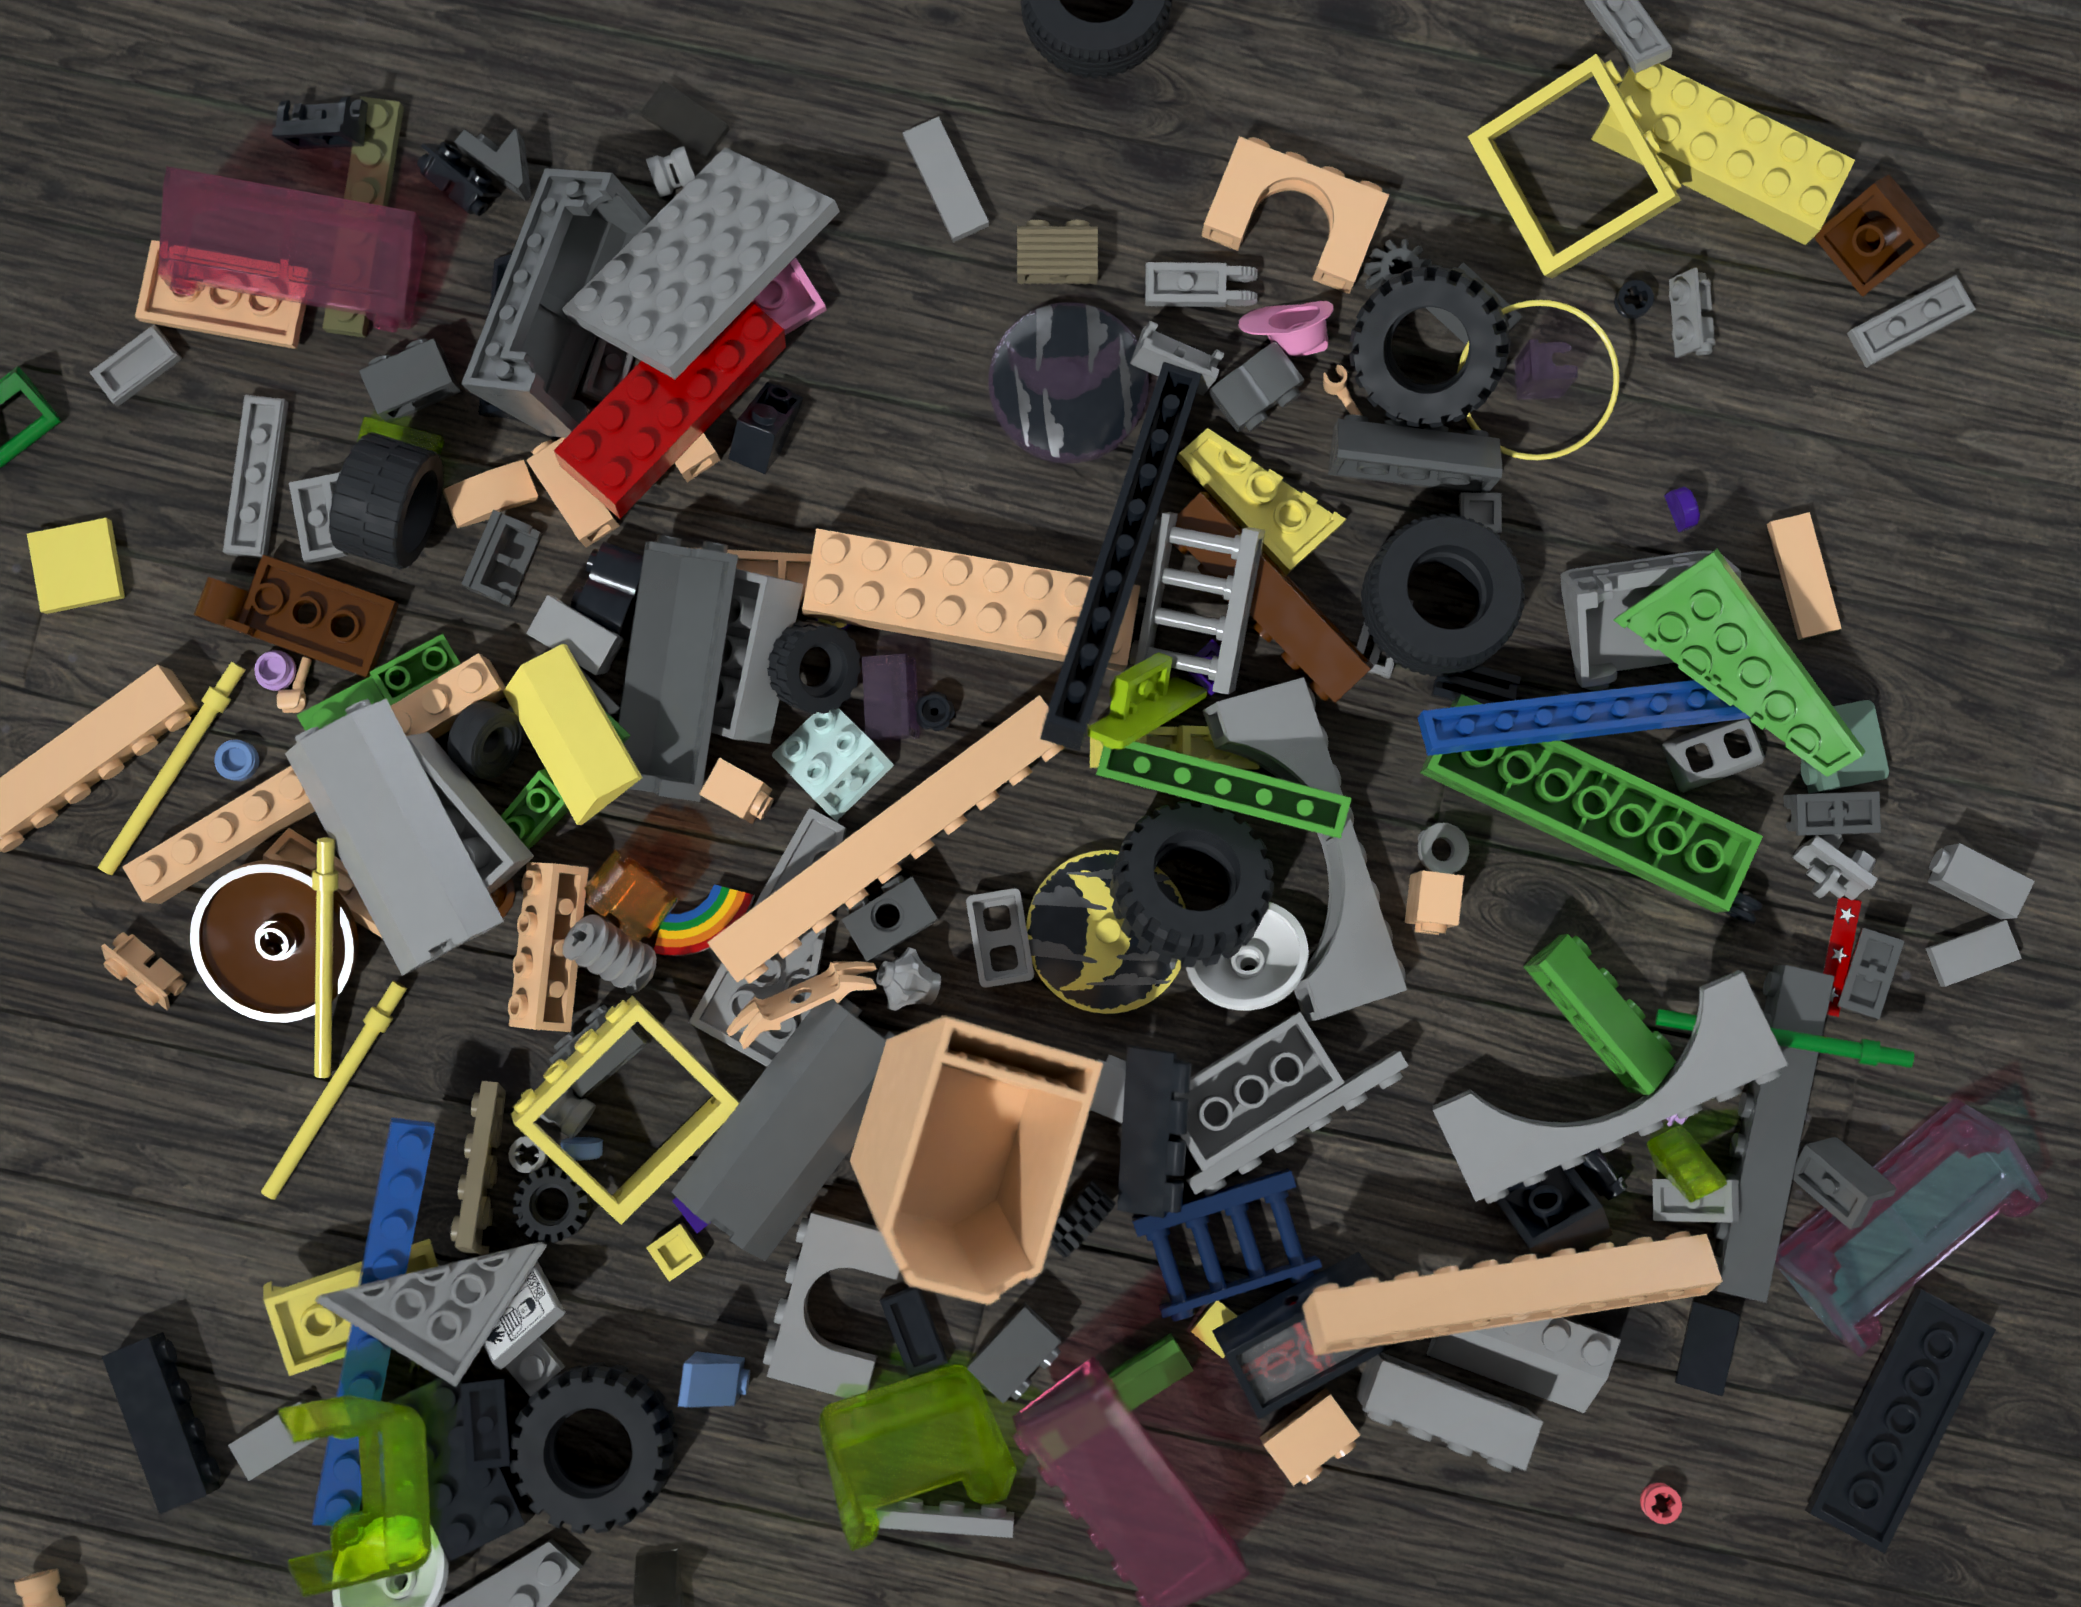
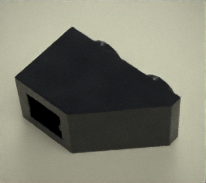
M767 382L738 418L728 459L766 474L782 451L804 397L792 393L784 386L773 385Z

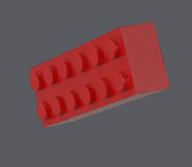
M751 302L676 379L640 361L553 450L560 467L621 519L786 348L784 329Z

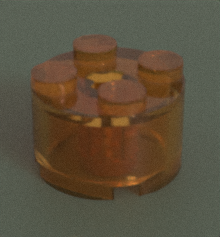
M615 848L584 887L588 893L586 895V903L604 917L609 912L619 919L618 922L621 924L619 928L629 937L639 942L643 936L647 938L652 936L681 898L674 891L669 896H666L668 892L662 888L665 885L663 881L630 856L624 862L621 861L622 853Z

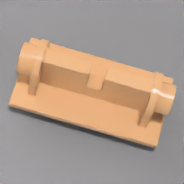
M124 932L119 934L112 943L115 946L113 950L106 944L101 946L106 960L103 963L105 968L119 980L127 977L137 986L135 988L136 993L151 1006L159 1003L168 1010L170 1008L168 995L170 993L175 996L179 995L187 985L182 980L183 975L161 957L148 968L145 964L155 953L133 934L129 936Z

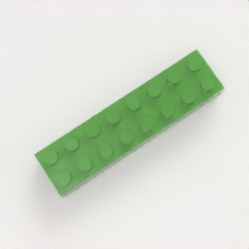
M1461 694L1452 702L1450 708L1479 705L1481 703ZM1560 740L1427 756L1420 771V774L1714 913L1730 910L1763 838L1762 835Z

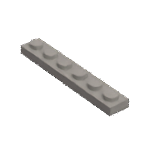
M1400 1051L1391 1052L1345 1080L1343 1085L1204 1172L1198 1169L1186 1176V1181L1195 1195L1201 1191L1204 1192L1205 1196L1216 1192L1227 1184L1224 1177L1237 1169L1241 1175L1254 1169L1262 1163L1259 1156L1272 1148L1276 1153H1279L1298 1141L1294 1136L1295 1134L1307 1127L1310 1128L1311 1132H1314L1333 1120L1330 1115L1331 1112L1343 1105L1347 1111L1358 1106L1368 1099L1365 1094L1366 1091L1378 1084L1381 1089H1385L1403 1078L1400 1071L1409 1065Z

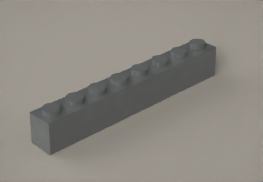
M1788 965L1773 966V971L1768 972L1763 985V994L1767 996L1763 1014L1771 1028L1822 1036L1834 976ZM1784 1046L1779 1047L1788 1065L1779 1069L1781 1075L1774 1080L1757 1085L1755 1080L1749 1082L1747 1092H1743L1738 1105V1115L1742 1117L1739 1133H1734L1729 1149L1730 1156L1733 1157L1731 1172L1726 1173L1723 1180H1738L1739 1222H1714L1712 1230L1713 1238H1716L1713 1254L1723 1281L1713 1290L1767 1303L1819 1053Z

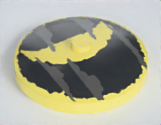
M1099 850L1081 854L1069 859L1052 871L1034 895L1026 923L1032 964L1044 984L1056 996L1068 1004L1085 1011L1102 1014L1127 1012L1146 1005L1170 986L1181 969V960L1171 959L1170 964L1158 961L1160 954L1153 950H1150L1148 954L1137 948L1139 939L1136 936L1127 938L1121 927L1124 918H1115L1112 910L1114 898L1110 896L1112 871L1119 851ZM1156 867L1154 876L1161 892L1171 902L1186 909L1176 886L1161 869Z

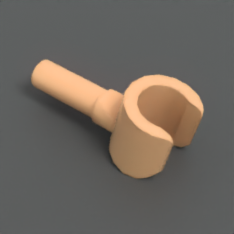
M1336 365V372L1341 378V381L1338 383L1331 382L1324 372L1323 387L1325 391L1331 395H1337L1350 415H1362L1347 389L1348 373L1346 369L1341 365Z
M302 657L295 681H293L292 690L278 691L277 707L282 709L284 713H298L306 707L304 688L312 662L309 658Z

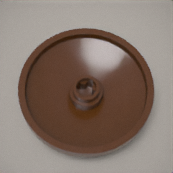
M261 860L236 867L207 889L193 915L190 932L191 949L201 977L222 1002L248 1017L269 1022H290L314 1015L316 891L312 889V870L295 863L280 860ZM337 890L334 891L332 1001L344 990L350 981L356 967L359 951L358 932L354 917L346 901Z

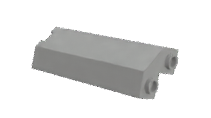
M365 699L348 707L345 710L347 715L320 730L318 727H314L295 737L297 743L285 755L329 838L334 839V847L401 974L405 975L438 959L453 948L490 931L504 921L387 699L371 704L369 699Z

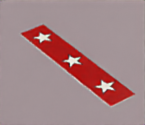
M1843 897L1838 898L1823 971V974L1834 976L1827 1015L1839 1017L1840 1013L1837 1005L1848 973L1862 903L1861 901Z

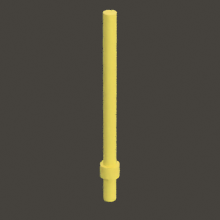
M231 661L214 688L209 687L201 700L204 702L203 706L99 864L98 868L109 875L114 874L218 712L223 713L232 699L229 695L246 671L243 667Z
M319 838L317 839V869L312 871V889L316 891L314 1076L317 1078H327L331 1076L334 891L338 889V871L334 869V839Z
M393 980L377 1007L372 1006L363 1020L365 1026L261 1190L264 1196L275 1200L377 1036L380 1032L385 1033L392 1022L393 1017L391 1014L407 990L404 985Z

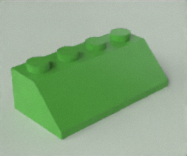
M1569 934L1559 935L1523 965L1524 969L1627 1091L1650 1095L1676 1063L1675 1059L1669 1054L1673 1050L1672 1046L1658 1031L1652 1033L1642 1022L1646 1018L1643 1011L1631 999L1625 1002L1615 990L1619 986L1615 978L1603 967L1598 970L1588 958L1592 955V952L1578 936L1571 938Z

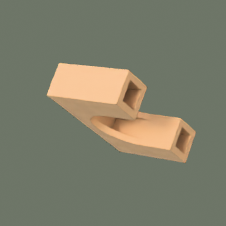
M1239 136L1204 222L1201 237L1238 251L1254 211L1265 198L1281 191L1305 193L1322 206L1329 221V238L1312 280L1350 294L1389 194L1382 192V189L1372 182L1360 181L1358 183L1345 178L1344 173L1336 168L1329 166L1320 168L1309 164L1307 159L1300 154L1294 152L1283 154L1271 149L1270 145L1261 139L1250 137L1247 140Z
M703 433L675 462V465L688 482L721 460ZM561 437L555 442L553 440L545 441L533 450V456L526 461L579 541L587 548L618 528L619 524L605 505L560 467L553 450L565 438Z

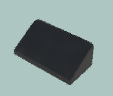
M1692 1301L1675 1377L1676 1384L1723 1396L1740 1314L1731 1310Z

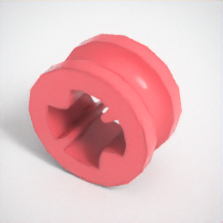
M1655 1482L1645 1487L1641 1493V1509L1651 1520L1658 1524H1668L1679 1517L1682 1511V1501L1678 1493L1665 1483ZM1659 1493L1665 1498L1669 1495L1671 1499L1665 1503L1667 1511L1661 1513L1657 1508L1652 1511L1651 1508L1656 1504L1654 1496Z

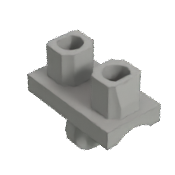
M1841 834L1815 835L1797 848L1792 856L1793 859L1808 869L1806 875L1816 881L1812 893L1819 899L1830 891L1838 898H1842L1845 895L1850 900H1854L1864 890L1873 888L1878 879L1871 874L1876 859L1865 851L1855 850L1849 857L1838 850L1843 842Z

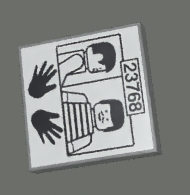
M538 1261L483 1344L492 1363L500 1369H503L566 1314Z

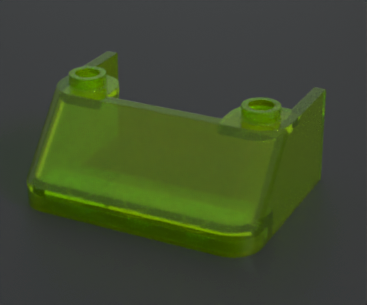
M350 1395L278 1409L279 1418L293 1444L329 1436L338 1439L359 1436L363 1511L347 1514L333 1525L330 1532L331 1550L288 1559V1568L302 1597L409 1573L421 1568L428 1561L431 1554L426 1430L424 1421L418 1412L408 1406Z

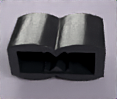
M604 541L600 549H593L586 565V571L590 572L589 579L584 587L578 586L571 601V608L624 638L635 613L643 556Z

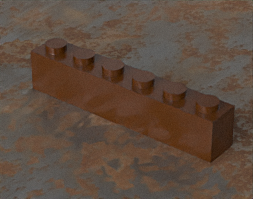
M1200 492L1177 515L1175 527L1231 538H1235L1236 534L1242 535V528L1207 492ZM1172 543L1181 553L1187 555L1190 552L1200 562L1197 569L1201 574L1227 579L1228 575L1234 576L1237 560L1231 559V554ZM1261 550L1250 615L1256 620L1253 627L1267 642L1270 643L1274 639L1285 650L1281 656L1291 668L1297 672L1302 668L1310 676L1312 681L1309 685L1321 699L1326 701L1331 698L1336 703L1374 665L1285 572Z

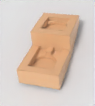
M524 459L475 475L443 490L457 529L489 520L493 510L501 512L535 502L538 498Z

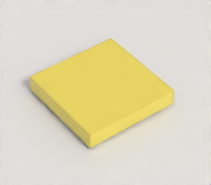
M102 518L27 534L40 612L49 614L125 598L113 526L110 519Z

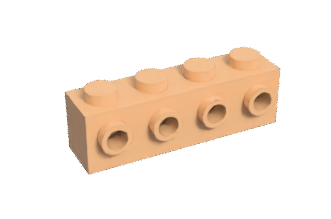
M527 863L526 872L522 879V890L524 892L522 911L517 922L519 938L517 954L513 960V992L508 1003L509 1026L571 1032L578 964L575 960L565 958L562 947L570 929L584 915L589 869L587 867L555 863Z

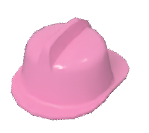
M1316 301L1301 305L1263 307L1243 315L1239 320V328L1243 332L1252 335H1267L1271 343L1276 341L1286 355L1295 357L1325 351L1328 348L1329 340L1326 319L1334 311V306L1329 301Z

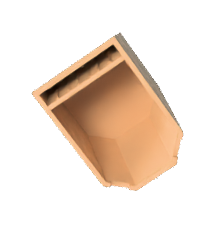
M945 1016L886 1040L850 1163L878 1228L907 1284L990 1305L1000 1298L999 1295L1020 1281L1025 1278L1031 1279L1041 1273L1101 1073L1102 1062Z

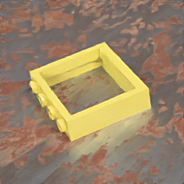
M1597 54L1468 136L1544 276L1551 279L1681 201L1676 192L1677 189L1682 187L1677 179V175L1671 166L1663 169L1656 156L1662 152L1658 141L1651 130L1643 133L1637 122V119L1643 116L1631 95L1624 98L1617 86L1618 83L1623 81L1621 75L1611 60L1604 63ZM1594 76L1657 188L1658 193L1557 254L1494 139Z
M631 996L626 1002L622 1000L615 1008L612 1006L605 1015L607 1021L596 1031L590 1029L584 1033L574 1045L577 1050L565 1062L559 1059L551 1065L543 1076L546 1080L535 1091L532 1089L525 1091L521 1095L522 1099L513 1106L515 1110L511 1113L514 1124L620 1225L725 1123L739 1104L736 1097L634 996ZM638 1021L713 1096L611 1195L534 1121Z

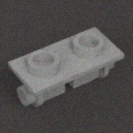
M1698 268L1690 269L1669 279V299L1671 302L1672 338L1674 341L1675 358L1696 351V355H1708L1712 353V346L1716 345L1713 318L1701 317V312L1712 310L1711 281L1706 279V273H1698Z

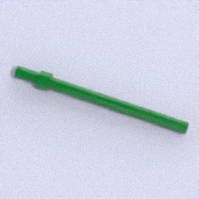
M1657 1009L1655 1025L1693 1031L1697 1015ZM1770 1027L1779 1046L1858 1059L1859 1064L1877 1066L1878 1062L1908 1068L1913 1066L1914 1051L1881 1046L1880 1041L1861 1039L1860 1042Z

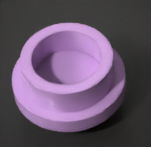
M271 650L264 653L255 664V677L258 683L268 690L279 691L287 688L293 682L296 675V665L293 658L280 650Z

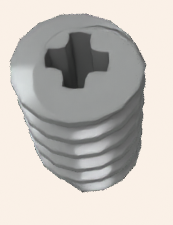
M592 914L579 920L568 932L562 947L565 958L575 960L579 966L587 967L591 973L599 974L603 980L611 981L617 988L625 987L626 993L633 994L644 988L653 977L656 969L657 958L651 946L642 943L636 937L630 936L626 931L618 929L614 924L606 922L599 915Z

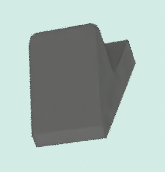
M515 128L501 147L498 148L495 143L480 133L477 137H474L464 129L454 141L463 155L527 201L531 196L525 142L519 131Z

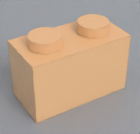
M719 758L699 793L704 798L752 825L756 818L762 820L773 803V798L769 796L772 789L768 785Z
M1424 870L1411 874L1405 923L1415 924L1414 932L1439 935V933L1446 934V928L1458 926L1464 876Z
M1325 1388L1263 1434L1260 1439L1294 1486L1299 1481L1307 1484L1315 1479L1323 1471L1321 1465L1331 1457L1335 1456L1336 1459H1339L1348 1454L1356 1446L1354 1440L1361 1435Z

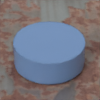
M229 740L217 749L214 763L217 771L224 778L233 781H244L256 773L259 767V755L251 744L241 740Z
M594 1137L566 1138L561 1140V1148L574 1160H593L603 1155V1140Z

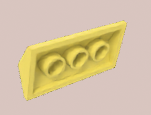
M561 644L519 667L503 693L514 713L519 717L523 729L576 824L583 825L642 779V776L567 645Z

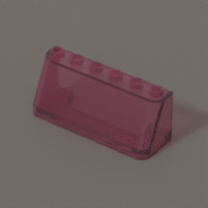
M1094 1356L1012 1416L1017 1432L1012 1436L1018 1447L1026 1456L1031 1453L1035 1455L1041 1463L1037 1469L1045 1482L1051 1488L1058 1485L1066 1495L1062 1498V1501L1075 1520L1083 1517L1090 1526L1086 1532L1097 1549L1101 1552L1107 1548L1114 1557L1111 1565L1121 1580L1126 1583L1131 1579L1138 1588L1135 1595L1142 1607H1185L1234 1586L1251 1574L1236 1542L1214 1514L1210 1516L1125 1405L1118 1387Z

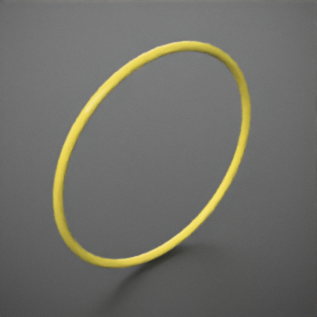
M1530 300L1507 306L1501 310L1503 314H1507L1525 307L1549 306L1577 315L1599 334L1609 352L1613 368V389L1608 407L1597 426L1582 440L1566 449L1547 454H1525L1500 445L1502 453L1515 458L1548 460L1567 455L1579 449L1594 438L1603 428L1617 400L1620 381L1619 366L1615 350L1608 336L1587 314L1561 302ZM1469 340L1462 352L1457 373L1466 362L1469 352ZM1468 413L1466 420L1473 430H1481L1471 414Z

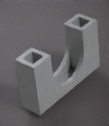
M814 1210L809 1219L802 1218L796 1242L803 1243L799 1259L791 1258L785 1282L792 1284L788 1300L781 1298L779 1301L774 1323L781 1324L777 1341L769 1340L763 1364L770 1365L767 1377L864 1403L877 1356L839 1346L824 1339L815 1330L809 1318V1293L814 1282L821 1275L833 1269L854 1268L897 1280L900 1274V1269L877 1226Z

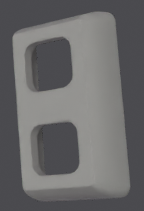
M1750 718L1716 722L1667 740L1662 744L1663 752L1680 792H1687L1758 766L1765 760V755ZM1741 729L1745 732L1751 750L1749 754L1734 759L1730 757L1723 737L1726 733ZM1703 743L1708 748L1713 765L1709 769L1696 773L1692 771L1685 752L1688 747Z
M1017 888L969 896L966 899L980 985L987 988L1033 979L1034 969L1021 892ZM1006 905L1010 911L1011 926L1008 929L987 931L984 924L983 911L989 907ZM1008 945L1014 946L1016 948L1018 966L1012 970L994 971L990 960L991 949Z

